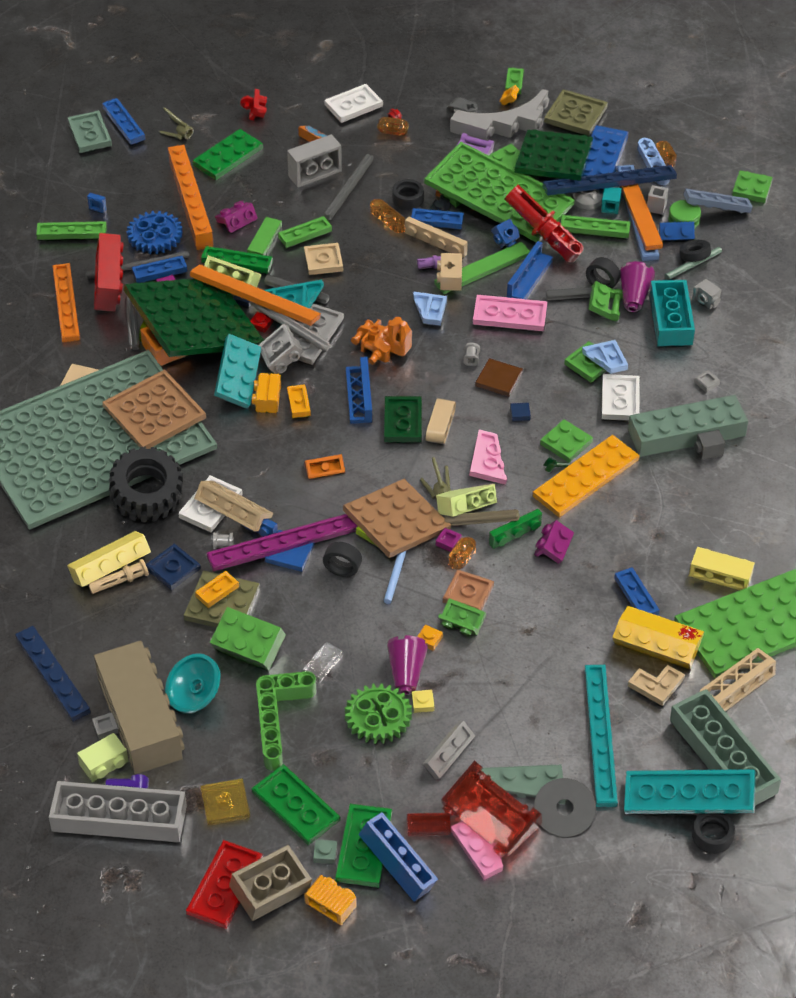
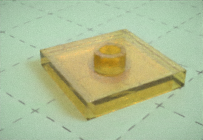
M243 778L201 786L208 825L250 818Z

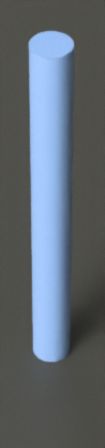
M406 551L397 554L384 597V603L386 604L392 602Z

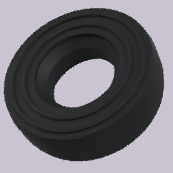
M690 240L680 246V256L685 261H701L711 255V245L706 240Z

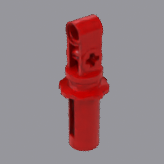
M520 185L514 187L504 200L534 228L531 235L534 236L539 233L542 239L547 241L565 261L573 263L583 252V245L559 221L557 222L553 218L556 213L554 210L550 213L545 211Z

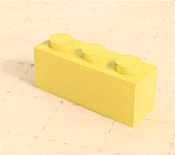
M697 547L691 563L689 576L742 590L749 586L755 562Z

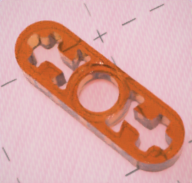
M374 199L370 202V212L394 232H405L406 218L381 199Z

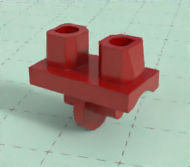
M258 89L254 90L253 98L244 96L240 101V105L244 109H250L249 119L253 121L255 116L264 118L266 113L267 97L259 95L260 90Z

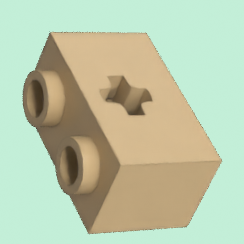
M441 253V260H437V271H441L437 272V283H440V290H461L462 253Z

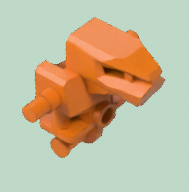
M401 317L389 320L387 326H382L380 319L375 323L367 319L365 324L357 329V334L351 338V342L354 345H358L361 340V352L364 353L367 349L373 351L372 356L368 360L371 365H374L377 360L386 363L390 360V352L399 356H405L412 347V330Z

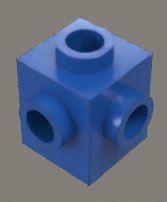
M511 219L500 223L491 230L494 235V241L500 248L504 246L508 248L515 245V240L520 237L519 230L512 223Z

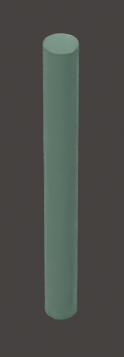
M721 247L711 250V255L704 260L688 262L666 273V280H670L722 253Z

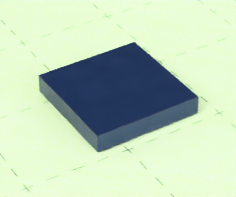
M174 543L148 562L146 567L148 572L172 591L201 569V564Z

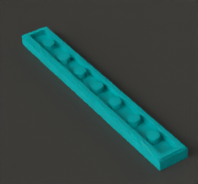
M585 665L596 807H617L618 799L606 665Z

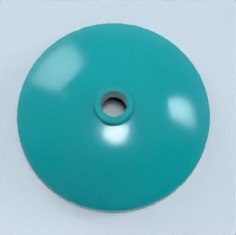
M199 653L188 655L177 662L170 671L165 686V693L169 698L170 705L183 713L197 712L206 707L213 700L219 689L221 676L217 663L209 656Z

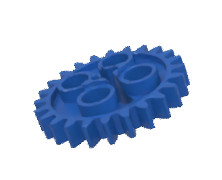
M154 211L151 214L145 212V216L139 214V219L133 218V222H129L130 226H127L128 242L131 243V247L136 246L137 251L142 249V253L146 250L149 254L152 251L158 254L160 250L165 253V249L171 250V246L177 247L176 243H180V238H183L181 222H178V218H174L173 214L168 216L167 212L161 214V211H158L157 214Z

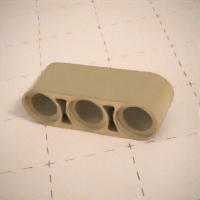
M437 398L427 427L426 441L445 444L455 413L456 401Z

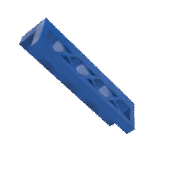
M537 241L508 282L507 298L527 299L552 263L553 257L542 253V242Z
M360 357V366L346 367L350 424L372 423L368 358ZM350 373H361V375L354 378ZM356 384L361 387L358 391L352 389ZM356 398L362 400L359 405L353 402ZM359 411L364 414V417H354L353 415Z

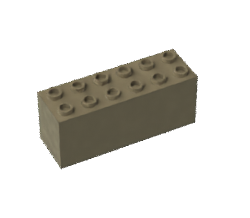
M141 640L94 655L98 681L109 710L114 716L122 744L127 749L128 759L134 775L182 760V751L185 750L181 739L183 738L180 726H176L175 722L177 720L174 710L169 709V698L167 694H163L162 681L156 677V666L154 662H150L151 655L148 647L144 648Z

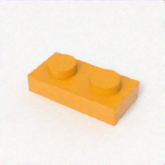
M305 384L288 386L287 393L292 418L311 416Z
M225 571L197 590L195 596L207 608H210L239 587V582Z

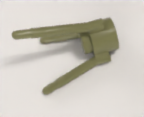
M164 107L163 110L170 115V118L179 124L176 128L178 134L160 131V134L175 137L179 140L183 138L189 139L193 134V128Z
M432 457L438 482L434 484L432 490L423 478H420V481L429 491L432 499H435L436 495L451 491L448 466H445V484L442 481L436 459Z

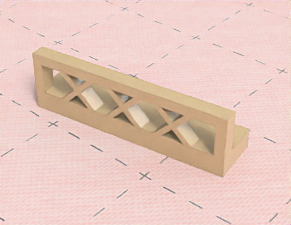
M201 481L194 499L253 531H259L263 519L272 518L273 515L271 511L215 481Z
M757 648L700 689V692L705 689L708 691L721 690L714 699L724 711H727L775 675L776 660ZM756 657L764 660L762 663H752V660ZM740 669H750L746 674L738 673ZM726 679H735L733 684H723V681Z

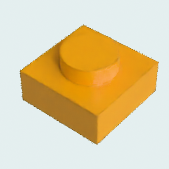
M514 85L504 91L499 102L503 106L513 103L517 99L519 88Z
M424 625L417 637L424 639L425 644L428 643V649L434 651L443 637V632Z

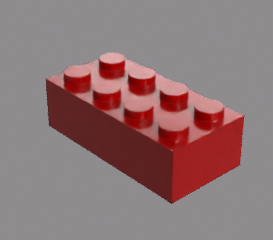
M99 233L95 256L94 310L115 312L116 305H120V294H122L123 283L120 281L123 277V270L120 267L123 265V256L120 254L123 253V242H120L121 235Z

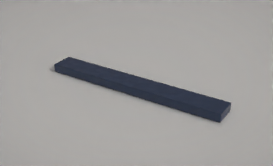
M672 165L582 176L581 181L570 179L544 181L542 187L547 196L672 180L677 179V173Z

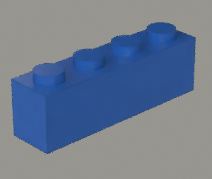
M383 812L366 822L358 835L410 898L415 902L428 893L438 878Z

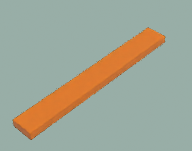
M199 264L190 271V277L307 325L312 326L320 319L321 313L203 265Z

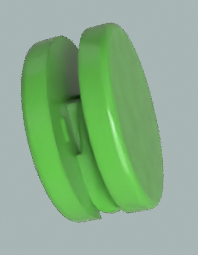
M686 200L676 201L670 206L668 221L669 223L694 222L695 229L700 223L701 209L698 205H690Z

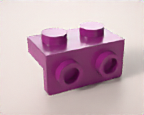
M243 201L234 203V207L230 209L225 208L220 211V214L215 216L217 223L226 224L230 233L258 218L253 204Z
M555 520L550 525L546 524L542 529L541 533L543 535L535 545L537 549L534 555L538 557L544 553L559 564L563 561L574 532Z

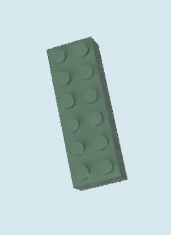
M736 395L630 415L628 432L640 455L639 457L693 447L697 441L698 433L719 430L724 440L746 436L748 419Z
M707 689L672 706L671 723L709 770L755 769V805L778 794L781 778Z

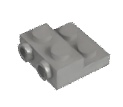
M285 323L258 345L262 347L261 354L267 367L275 374L285 372L287 366L291 362L299 360L300 355L304 352L299 341L294 338L289 326Z

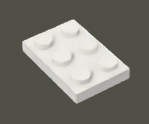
M367 84L324 100L325 106L341 123L383 106V101Z
M603 374L602 419L629 420L630 415L639 413L640 376Z
M211 475L206 480L215 481L241 496L243 495L242 489ZM195 493L179 512V518L212 533L225 515L194 499Z

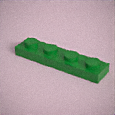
M210 246L205 247L201 256V263H205L209 255L251 271L269 273L273 263V257Z

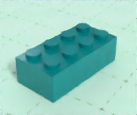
M687 280L651 281L649 298L657 346L693 345L695 326Z

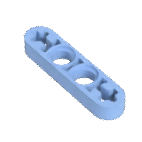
M641 138L638 141V151L647 168L656 165L666 166L653 141L649 138ZM670 180L656 181L658 185H667Z

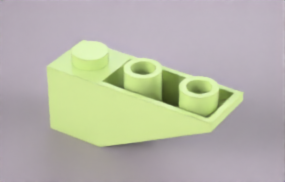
M495 484L451 490L436 495L438 512L452 517L497 503Z

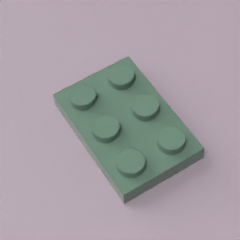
M100 111L67 117L80 153L112 146Z

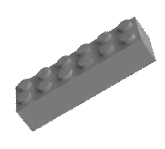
M57 781L49 814L52 832L180 842L187 807L184 791Z

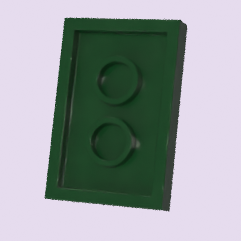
M385 396L384 442H422V396Z

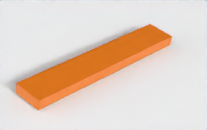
M639 185L620 186L645 250L662 249V240Z
M70 263L52 265L62 343L80 340Z

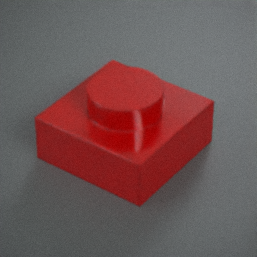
M257 311L250 322L256 330L265 333L273 323V319Z

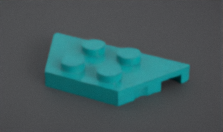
M316 280L266 289L265 291L310 309L323 289L324 283L323 280Z

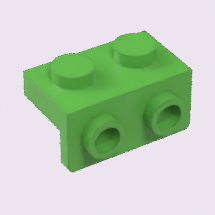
M449 598L443 613L439 614L438 618L444 627L449 629L456 627L460 629L459 632L467 636L474 634L477 636L485 619L486 612Z

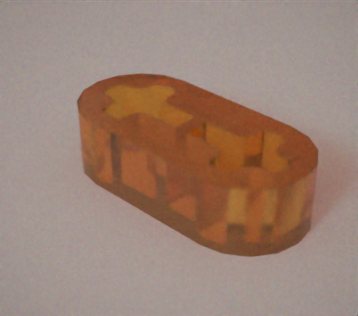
M391 117L380 118L377 129L381 133L399 136L406 135L409 128V123L406 120Z
M659 141L656 144V148L665 165L675 166L677 155L671 144L667 141Z
M464 537L460 539L450 552L449 565L451 568L456 570L464 568L475 554L476 542L473 538Z

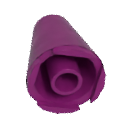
M628 262L626 266H622L620 269L623 302L625 309L629 312H637L641 310L650 290L651 281L655 278V270L651 266L650 268L646 267V263Z
M404 635V639L399 640L398 636L387 642L395 689H399L400 694L410 695L412 691L416 690L427 654L428 643L425 644L424 639L416 636Z

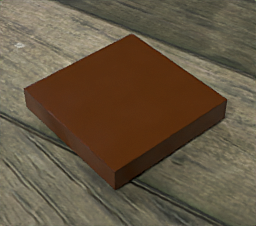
M489 358L475 382V387L510 397L523 373V368Z

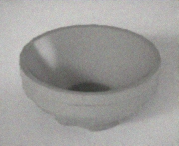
M600 189L591 190L592 192L589 193L579 191L573 192L572 199L575 200L574 204L577 207L592 210L602 204L603 194Z

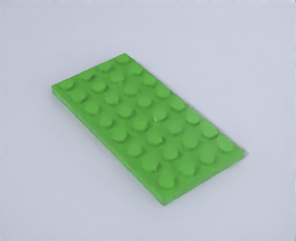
M460 142L424 178V184L499 223L511 219L512 223L517 226L520 234L535 242H540L542 236L539 233L534 236L531 235L534 228L504 200L509 192L517 185H520L545 211L550 213L554 210L556 213L553 218L557 222L570 210L575 202L574 199L564 194L547 196L542 187L543 183L525 174L514 173V168L463 142Z
M796 569L675 615V622L704 631L697 654L714 679L757 648L772 657L796 647ZM756 657L752 660V663H757L759 661H762V659L760 657Z

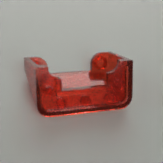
M474 760L441 799L444 805L442 809L451 817L455 815L490 843L497 855L508 857L542 824V814L534 807L528 811V805H523L496 784L489 774L486 775L481 771L483 767Z

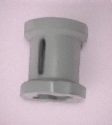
M467 343L464 347L466 354L463 358V363L467 366L474 367L479 364L478 354L481 348L477 343Z
M213 533V550L234 545L233 533Z

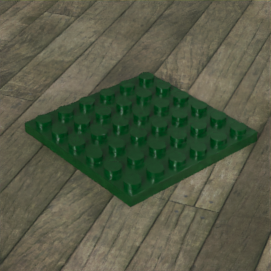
M180 279L124 285V292L169 357L223 352L225 339L228 334L256 345L264 341L238 303L233 299V296L229 292L197 279Z

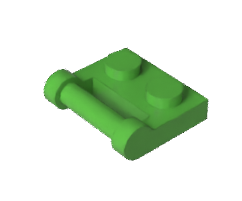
M595 281L592 285L588 309L612 321L619 320L620 300L623 298L622 290H614ZM610 298L613 299L612 310L608 309Z

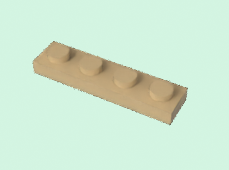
M408 217L405 220L406 234L450 253H462V258L467 255V241L414 218Z

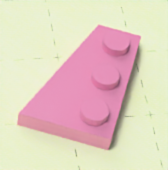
M483 430L478 431L469 476L506 485L507 477L504 474V463L501 460V449L497 434Z
M488 809L451 826V833L483 880L503 871V864Z

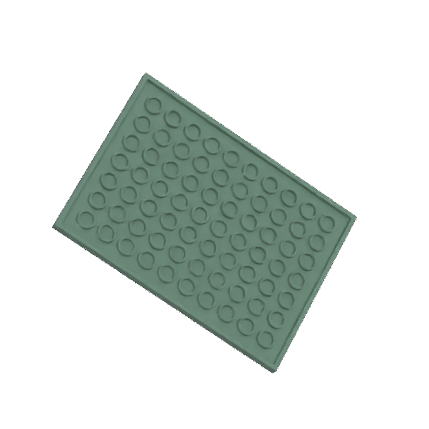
M149 350L0 411V485L29 530L110 495L109 478L113 463L116 459L120 460L121 454L125 452L128 454L130 449L135 448L138 450L140 447L103 408L102 402L163 371ZM200 421L153 447L157 448V451H166L167 456L172 455L175 458V463L177 462L180 465L217 449V443ZM138 476L128 484L132 486L153 476Z

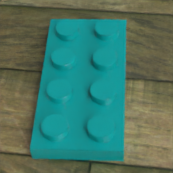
M231 334L226 336L214 396L246 409L250 406L261 346Z

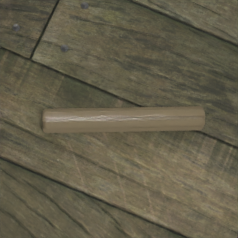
M517 509L464 513L454 517L446 515L444 521L450 523L451 526L518 521L520 514Z

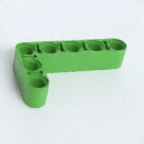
M312 672L264 675L258 678L256 682L263 760L265 768L270 771H275L283 764L277 701L308 699L315 696L316 677Z

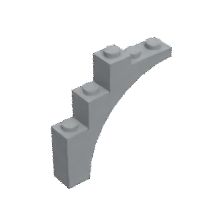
M542 89L529 102L508 111L472 113L456 110L450 119V132L459 135L466 133L468 136L487 141L494 133L511 138L518 129L524 131L538 130L543 125V109L549 104L548 91Z

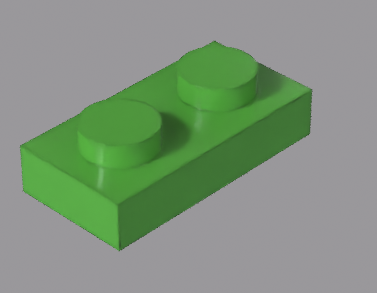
M508 68L505 91L516 85L519 88L518 94H521L524 69Z

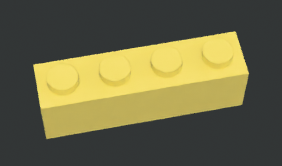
M134 531L67 566L74 583L83 587L151 553L145 536Z

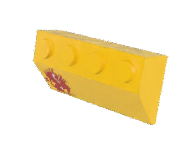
M627 606L618 621L612 638L615 644L691 670L704 631Z

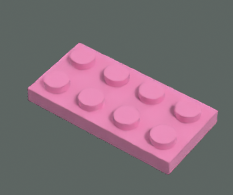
M477 295L473 324L544 331L547 301Z

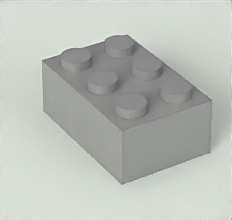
M332 134L287 150L288 176L297 187L342 171L341 145Z

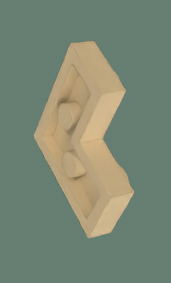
M667 665L656 678L639 668L628 681V687L663 706L682 683L685 674Z

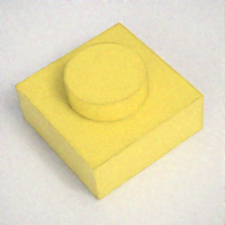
M432 690L412 691L414 713L434 711Z

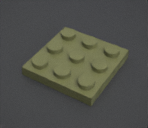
M563 89L544 117V123L590 136L606 111L608 102Z
M203 570L184 613V620L217 628L227 607L249 615L260 589V584L235 578L239 582V587L210 608H207L196 598L195 592L220 574Z

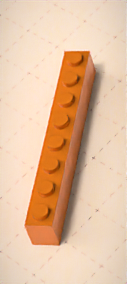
M176 145L168 147L169 163L196 250L205 249L206 246L213 247L212 229L185 146Z

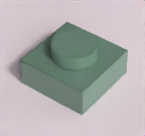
M316 839L313 862L335 864L337 841Z

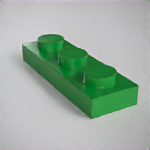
M536 509L519 517L518 521H511L490 531L489 545L492 549H495L515 538H520L532 530L538 529L542 525V512Z

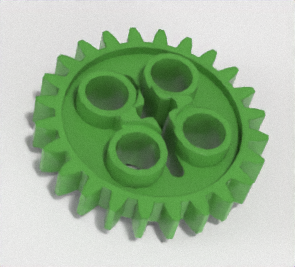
M373 683L371 689L365 685L363 692L357 689V695L351 694V700H347V707H345L347 728H351L352 734L358 733V739L365 736V742L373 739L374 744L377 743L378 739L385 744L386 738L393 742V736L400 738V732L406 733V727H410V720H412V706L409 705V699H405V693L399 694L398 688L392 691L391 685L384 688L383 683L380 684L379 688H376Z

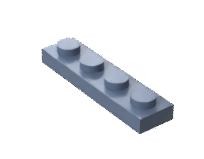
M685 188L683 194L690 205L735 210L739 213H751L752 205L748 198Z

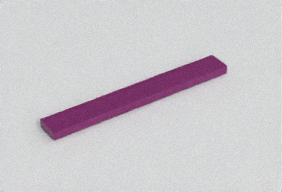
M347 514L210 551L207 552L206 557L214 572L309 543H317L356 532L358 526Z

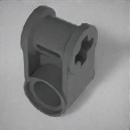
M457 97L446 110L448 115L452 117L456 110L476 113L478 106L474 102Z

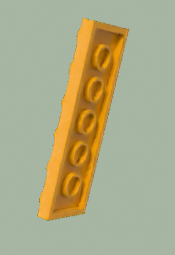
M612 434L534 490L533 497L560 518L636 463L640 455Z

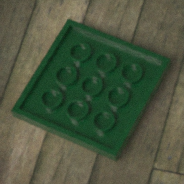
M536 129L527 130L515 164L514 173L581 181L593 144V137L555 133L553 131H538Z

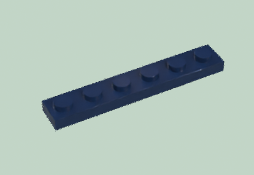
M31 626L16 633V640L71 721L74 722L90 714V707L35 627Z

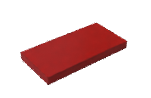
M223 840L190 901L186 914L227 929L240 904L229 886L232 873L263 858V854Z

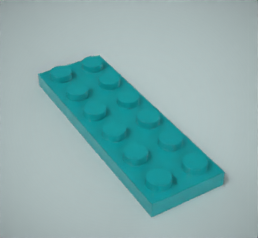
M755 769L626 771L624 811L625 814L755 813L756 772Z

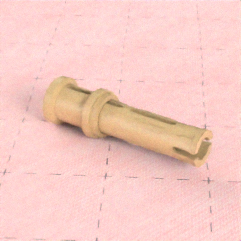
M141 559L139 563L131 566L126 565L121 571L89 583L88 586L92 595L122 582H133V579L137 577L148 576L149 573L144 560Z

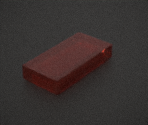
M450 813L407 814L408 836L451 835Z

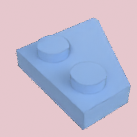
M414 292L413 299L422 322L441 326L447 296Z
M616 340L582 347V353L610 374L628 370V363Z

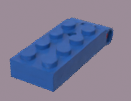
M596 125L591 136L593 137V144L583 176L616 172L628 140L629 132Z

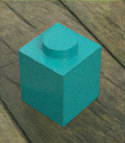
M604 188L602 213L618 214L622 188Z

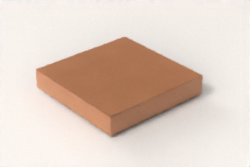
M457 569L443 597V603L447 604L450 598L482 611L494 587V581Z

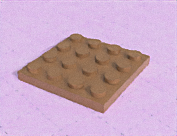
M165 369L102 402L103 408L139 447H146V449H150L206 419V413Z
M405 479L343 505V511L388 558L439 536L444 528H451V524L445 522V518Z

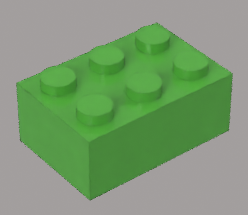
M227 607L210 644L219 652L269 671L286 634L281 627Z

